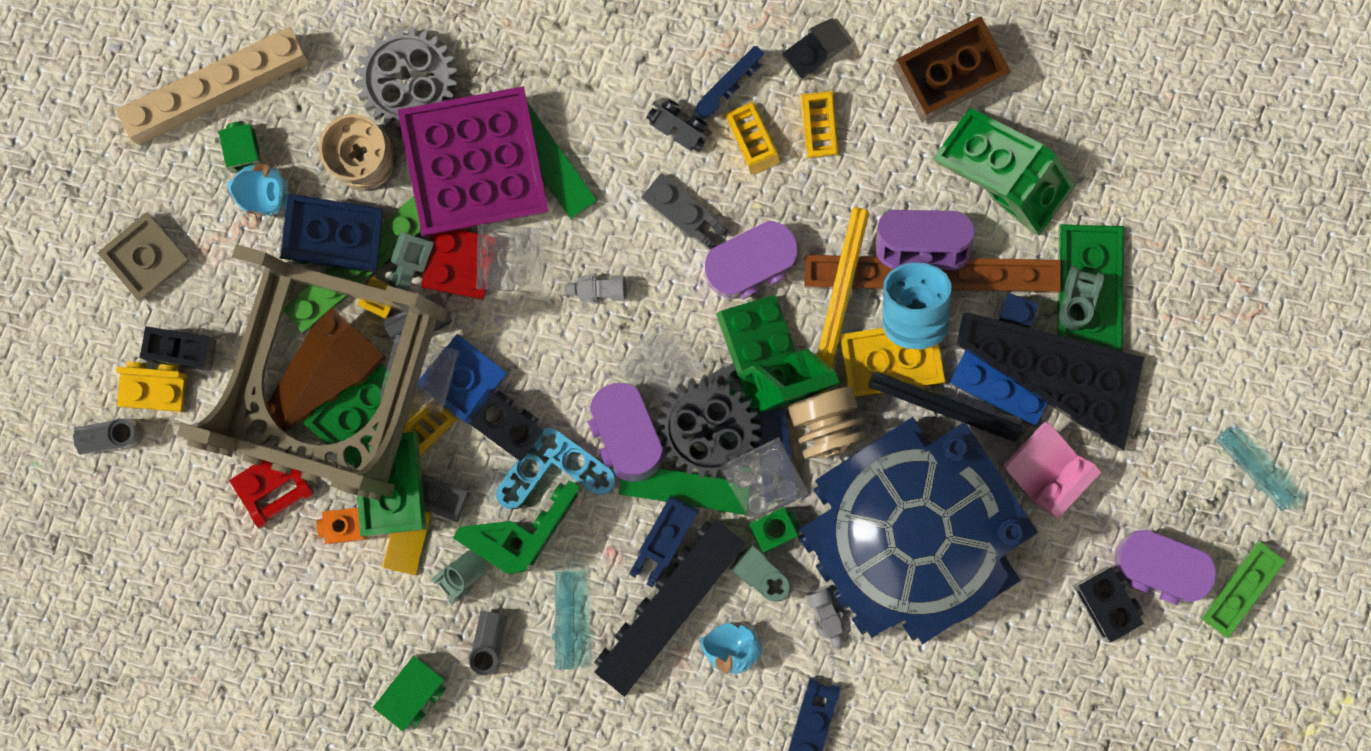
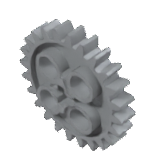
M400 26L397 29V36H392L388 30H385L386 40L384 41L375 36L374 40L377 45L375 48L365 45L369 56L358 57L359 62L364 65V68H357L354 71L356 75L363 77V79L357 80L354 84L356 88L365 89L357 95L360 101L368 100L364 105L365 110L368 112L376 108L373 114L376 121L385 116L384 124L389 127L395 120L399 130H401L398 109L441 102L445 99H455L449 89L458 88L457 82L450 79L457 76L458 71L455 68H448L455 63L453 56L444 57L449 51L448 47L444 45L437 48L440 42L437 36L428 41L427 30H424L420 36H417L416 30L412 26L408 35L404 34ZM416 56H428L427 64L423 67L413 66L412 62ZM387 59L397 61L396 67L391 71L381 70L382 63ZM404 73H410L411 75L408 84H403L402 82ZM429 73H434V77L432 78L419 77L428 75ZM380 79L392 80L385 82L384 84H379ZM428 85L432 87V93L427 98L416 96V92L421 86ZM396 89L401 92L399 99L393 103L385 101L386 93Z

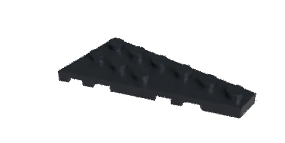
M969 312L963 313L956 343L958 346L1117 450H1125L1144 357Z

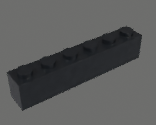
M717 519L712 524L708 521L703 524L695 534L700 539L692 550L688 546L683 549L675 560L679 564L672 575L666 571L655 585L659 590L652 600L645 597L634 611L639 615L632 625L625 622L614 636L618 643L611 651L605 647L593 662L598 666L594 673L622 696H626L746 545L742 539Z

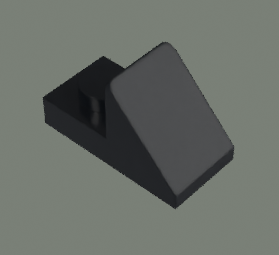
M833 18L811 27L805 37L782 53V57L801 81L849 46L851 42Z

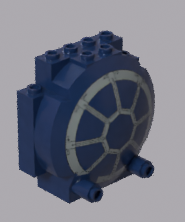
M912 416L815 480L818 486L813 489L822 504L829 503L831 509L801 527L800 530L803 535L798 538L808 553L815 551L817 554V558L820 561L816 564L817 570L825 582L832 580L837 587L834 595L842 608L845 610L850 607L852 612L856 614L852 621L862 635L868 632L870 637L873 638L888 627H894L905 620L906 623L902 626L911 640L914 641L918 638L923 645L950 626L974 615L992 599L1020 582L1021 579L1005 555L1039 532L966 422L959 424L930 443Z

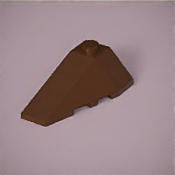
M331 307L308 332L267 402L269 411L280 428L287 432L312 416L314 409L326 401L332 403L340 398L339 393L351 385L357 387L365 382L387 357Z

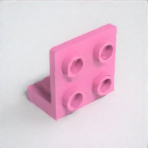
M1044 422L1003 465V469L1033 503L1056 519L1102 473L1095 464L1078 456L1048 422Z

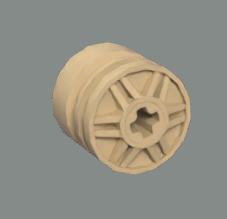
M349 114L338 117L327 125L321 134L318 147L321 162L327 171L351 189L361 191L375 189L388 180L395 168L397 156L393 142L374 121L366 116ZM363 150L365 152L363 154L364 160L360 162L357 159L360 157L359 152Z
M852 386L819 394L788 406L794 427L809 426L811 431L798 439L799 444L813 440L815 443L814 447L802 451L804 459L827 458L853 449L856 445L868 439L866 431L852 434L850 430L863 424L862 418L847 420L846 413L858 407Z

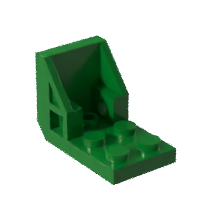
M972 108L968 109L933 157L940 166L986 189L994 202L1029 231L1039 236L1076 186L1058 156L1044 144Z
M776 294L716 313L740 384L744 388L745 398L753 397L749 406L751 408L758 407V413L812 397L839 384L835 370L809 349L796 352Z
M568 480L566 485L560 482L550 497L554 501L548 512L542 510L532 525L536 529L534 534L515 522L504 521L459 527L453 539L507 574L530 571L582 489L570 480ZM520 538L522 540V543L519 546V548L515 550L513 548V542L515 539Z

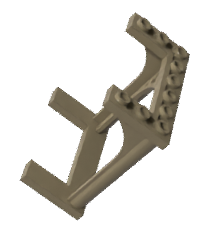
M235 245L233 258L263 272L232 375L221 399L202 421L192 425L181 423L177 436L187 438L188 446L229 457H232L233 451L244 454L242 461L261 466L262 460L272 462L271 469L290 474L292 469L302 471L301 478L320 483L321 477L332 481L331 487L354 495L378 501L381 495L392 497L395 485L388 483L436 321L444 322L448 310L417 293L387 286L385 291L290 265L266 252ZM292 281L408 313L384 394L376 413L358 433L338 443L312 445L291 437L276 423L265 399L264 377L266 366ZM253 403H257L259 406L258 413L248 415L249 411L253 412ZM264 420L267 423L265 433L259 438L251 439L248 436L249 427L256 421ZM273 435L280 438L278 446L274 442L267 443ZM366 436H372L371 441L368 443L371 446L370 452L367 446L362 443ZM351 446L356 447L362 457L361 465L358 468L350 467L346 461L345 453ZM301 447L306 448V453L304 455H300L299 451ZM291 449V454L286 453V451ZM330 452L337 454V460L341 469L338 468L334 460L329 459V462L327 461V455ZM314 455L317 461L311 460Z

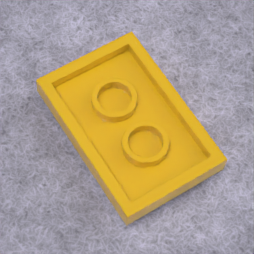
M883 328L840 334L839 340L847 387L852 386L855 398L883 393L869 387V381L874 371L884 373L918 387L945 383L939 343L925 349H907L896 345L888 339Z

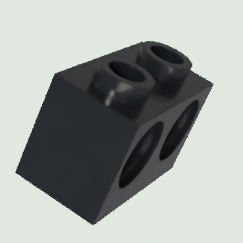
M145 326L140 358L153 363L211 372L217 340L210 336Z
M487 389L465 418V421L521 462L544 431L536 425L539 419L525 408L519 413L511 407L514 400L502 391L498 390L494 394ZM491 406H499L500 416L498 419L487 421V410ZM523 424L525 426L524 436L519 440H513L511 435L513 428Z
M1105 567L1073 585L1103 641L1108 643L1117 640L1144 624L1140 617L1144 615L1140 604L1135 598H1129L1124 589L1128 586L1124 576L1118 569L1114 571L1112 567ZM1102 579L1110 585V592L1105 598L1099 597L1096 593V585ZM1117 608H1121L1126 614L1125 623L1119 627L1112 621V614Z

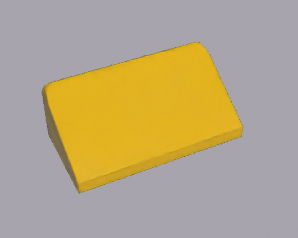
M425 511L426 530L390 534L382 568L416 576L432 513Z

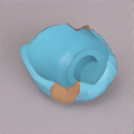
M264 163L245 166L232 180L227 182L228 190L236 204L247 214L259 215L261 217L271 216L272 214L276 215L278 211L284 208L286 196L288 193L290 194L289 185L278 169L269 167L268 164Z
M733 623L722 624L699 640L701 648L712 667L726 674L746 672L757 663L762 655V642L755 630L750 629L745 623L739 627Z

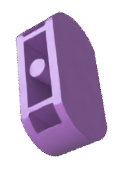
M891 210L885 213L879 220L875 247L876 255L884 265L891 269L913 262L927 263L938 267L940 270H958L964 267L970 260L974 226L967 216L958 211Z
M767 221L709 251L705 261L706 281L709 287L719 296L729 299L740 296L744 300L758 293V286L769 282L772 286L787 278L786 272L792 268L797 255L796 240L792 232L781 223Z
M613 383L603 387L592 399L590 406L592 419L587 422L593 438L600 437L604 448L599 450L606 468L612 466L615 475L623 480L631 482L645 480L659 469L663 453L661 443L638 389L625 383Z
M1149 530L1129 533L1119 542L1115 551L1116 569L1122 573L1126 580L1131 581L1130 588L1148 594L1149 589L1161 593L1159 599L1177 606L1179 601L1193 602L1203 598L1209 593L1215 582V566L1208 553Z

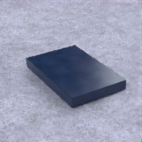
M288 193L285 202L279 259L375 273L378 267L384 208Z

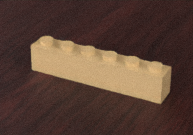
M289 26L116 109L128 137L137 145H140L309 64V61L297 36Z

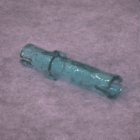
M1228 427L1216 437L1214 441L1256 483L1255 488L1259 492L1263 491L1280 511L1285 510L1296 500L1297 497L1277 478V472L1275 470L1270 471L1233 432L1231 427Z
M554 572L555 634H552V640H555L554 670L575 669L574 640H577V634L574 633L575 572Z

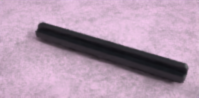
M874 371L870 378L869 387L962 423L966 422L970 426L1007 440L1017 442L1022 434L1023 427L1017 423L884 373Z

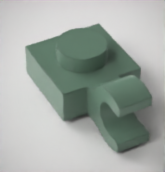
M401 231L391 258V262L398 266L391 273L389 284L408 291L414 271L423 273L433 242Z

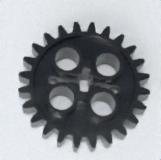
M703 375L700 384H697L693 378H690L688 389L679 383L676 388L677 394L670 391L667 396L669 403L663 402L660 408L664 413L659 414L657 422L663 425L658 428L657 435L666 436L662 439L661 446H670L666 457L672 458L677 456V468L684 463L688 465L687 474L692 473L696 468L699 469L700 478L704 477L706 471H710L712 478L716 479L719 470H722L723 474L728 477L731 472V466L735 470L740 471L742 461L749 463L752 458L750 452L756 453L759 445L754 441H760L762 433L756 429L761 427L762 420L754 419V417L758 415L759 408H749L753 397L749 396L743 399L741 397L744 389L742 386L733 391L731 389L732 380H729L723 386L720 385L719 376H716L713 383H709L706 375ZM720 403L725 407L726 411L722 413L716 412L712 409L711 404ZM690 413L695 417L696 421L692 423L686 422L681 414ZM731 417L736 418V421H733V420H731V421H726V420H727L728 418H731ZM732 432L737 436L738 440L728 441L724 438L723 433ZM692 433H693V435H692V436H689V437H684V436H683V434H692ZM702 442L707 446L708 450L699 451L694 447L693 443Z

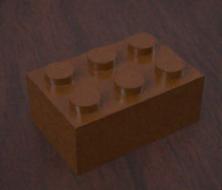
M981 16L897 58L893 66L922 123L1005 81L1011 73Z

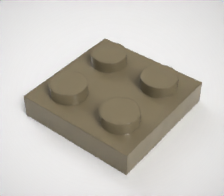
M148 212L144 213L98 252L139 302L145 300L190 262Z

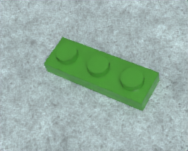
M1260 541L1256 542L1200 616V619L1224 638H1229L1286 561Z

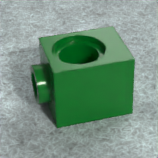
M237 121L227 124L226 129L218 130L225 165L231 173L239 172L245 166L262 163L256 132L250 124H245L244 121Z
M784 507L748 524L762 553L797 537L796 529L800 528L793 511L786 512ZM771 520H780L784 524L785 532L780 538H773L768 534L767 524Z

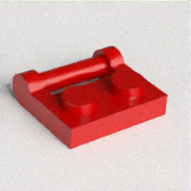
M262 460L261 466L254 464L231 478L229 482L249 512L254 524L258 529H261L268 524L267 520L302 498L307 500L314 495L307 480L301 478V471L292 469L290 474L271 469L272 462ZM291 480H294L296 488L260 510L256 502Z

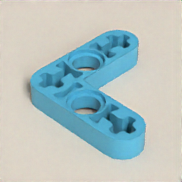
M553 428L542 429L544 430L523 460L521 462L517 460L496 491V497L501 506L507 509L520 507L552 464L559 467L597 495H605L614 488L615 476L608 467L606 468L603 463ZM553 434L556 436L554 442L558 446L555 450L552 448L547 449L543 456L548 457L549 460L544 464L538 456L530 454L533 448L540 452L544 446L541 438L543 436L549 438ZM573 452H578L584 457V465L577 471L570 470L566 465L567 456ZM529 459L535 460L539 464V472L532 478L525 477L521 472L522 464ZM591 461L596 464L592 468L595 473L601 475L603 472H606L608 474L606 479L609 482V486L607 488L600 486L596 489L594 487L595 480L587 475L585 481L580 478L587 471ZM516 473L522 481L529 483L530 486L525 490L521 485L516 493L520 497L517 502L511 500L509 503H506L504 501L506 495L503 493V490L506 487L512 489L517 481L511 480V478Z

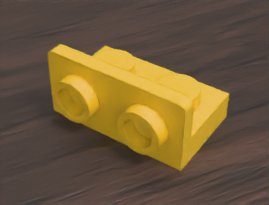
M127 362L126 367L117 366L116 373L120 374L117 407L183 413L187 374L179 372L178 366L159 364L158 370L146 369V363Z

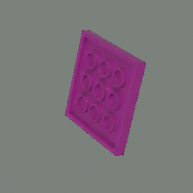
M524 86L398 109L422 237L548 213Z

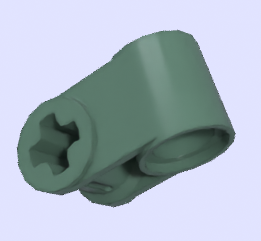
M1071 266L1066 279L1065 294L1059 313L1060 322L1065 328L1078 330L1092 319L1103 285V273L1098 272L1095 275L1080 271L1077 266ZM1074 306L1082 310V321H1076L1070 316V307Z
M752 544L748 546L730 567L750 587H754L770 601H781L789 593L790 585L787 578ZM770 579L773 581L781 579L783 581L781 588L784 592L781 595L774 593L771 596L768 594L767 591L770 587L767 582Z
M469 550L442 569L431 581L434 584H439L448 595V602L453 605L473 588V585L486 573V565L481 556Z

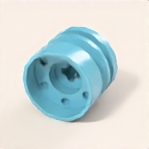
M913 262L900 265L889 272L884 280L882 328L888 339L896 345L907 349H925L935 346L945 338L949 331L951 282L947 274L933 265Z

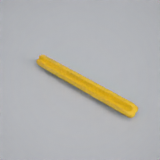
M853 207L817 353V356L831 368L833 367L869 217V211L859 207ZM827 389L818 393V395L826 393Z

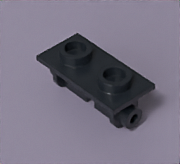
M659 98L654 101L652 105L658 109L652 108L647 114L646 119L650 121L649 124L667 136L676 127L679 131L673 140L689 151L695 150L699 153L705 144L701 138L706 139L713 133L707 128L708 124L695 115L690 117L680 111L682 107L670 98H665V100Z

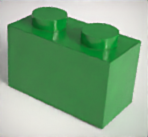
M413 655L372 708L404 732L409 727L415 730L426 716V713L422 711L429 701L435 704L447 689L443 686L447 678L420 656Z

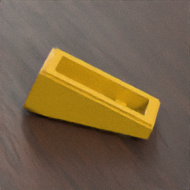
M833 91L800 93V110L806 157L838 155ZM825 101V107L809 109V103ZM826 114L827 120L810 121V115ZM828 127V133H811V128ZM827 139L830 141L829 146L813 147L812 141Z
M753 101L724 114L751 175L780 163L778 153ZM753 116L754 120L737 127L736 122ZM758 128L759 131L742 138L741 134ZM763 139L764 143L747 149L746 146Z
M434 397L405 424L403 433L414 430L424 440L422 444L419 443L421 458L457 422V419ZM431 411L444 422L441 426L428 415ZM422 420L434 431L431 435L419 424Z

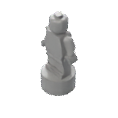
M597 273L579 277L577 284L567 283L564 287V292L568 296L577 294L580 301L598 304L596 301L598 297H608L612 301H626L627 296L625 275L611 276V279L597 280Z
M823 586L810 591L805 596L810 608L814 609L819 620L817 623H813V626L817 628L822 638H830L832 647L841 648L844 640L840 633L845 628L843 612H835L832 605L834 597L830 587Z

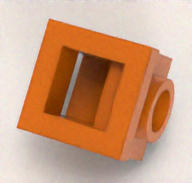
M358 507L323 511L322 519H317L318 537L324 538L325 544L367 540V537H360ZM337 520H342L345 523V528L342 532H337L334 529V524Z

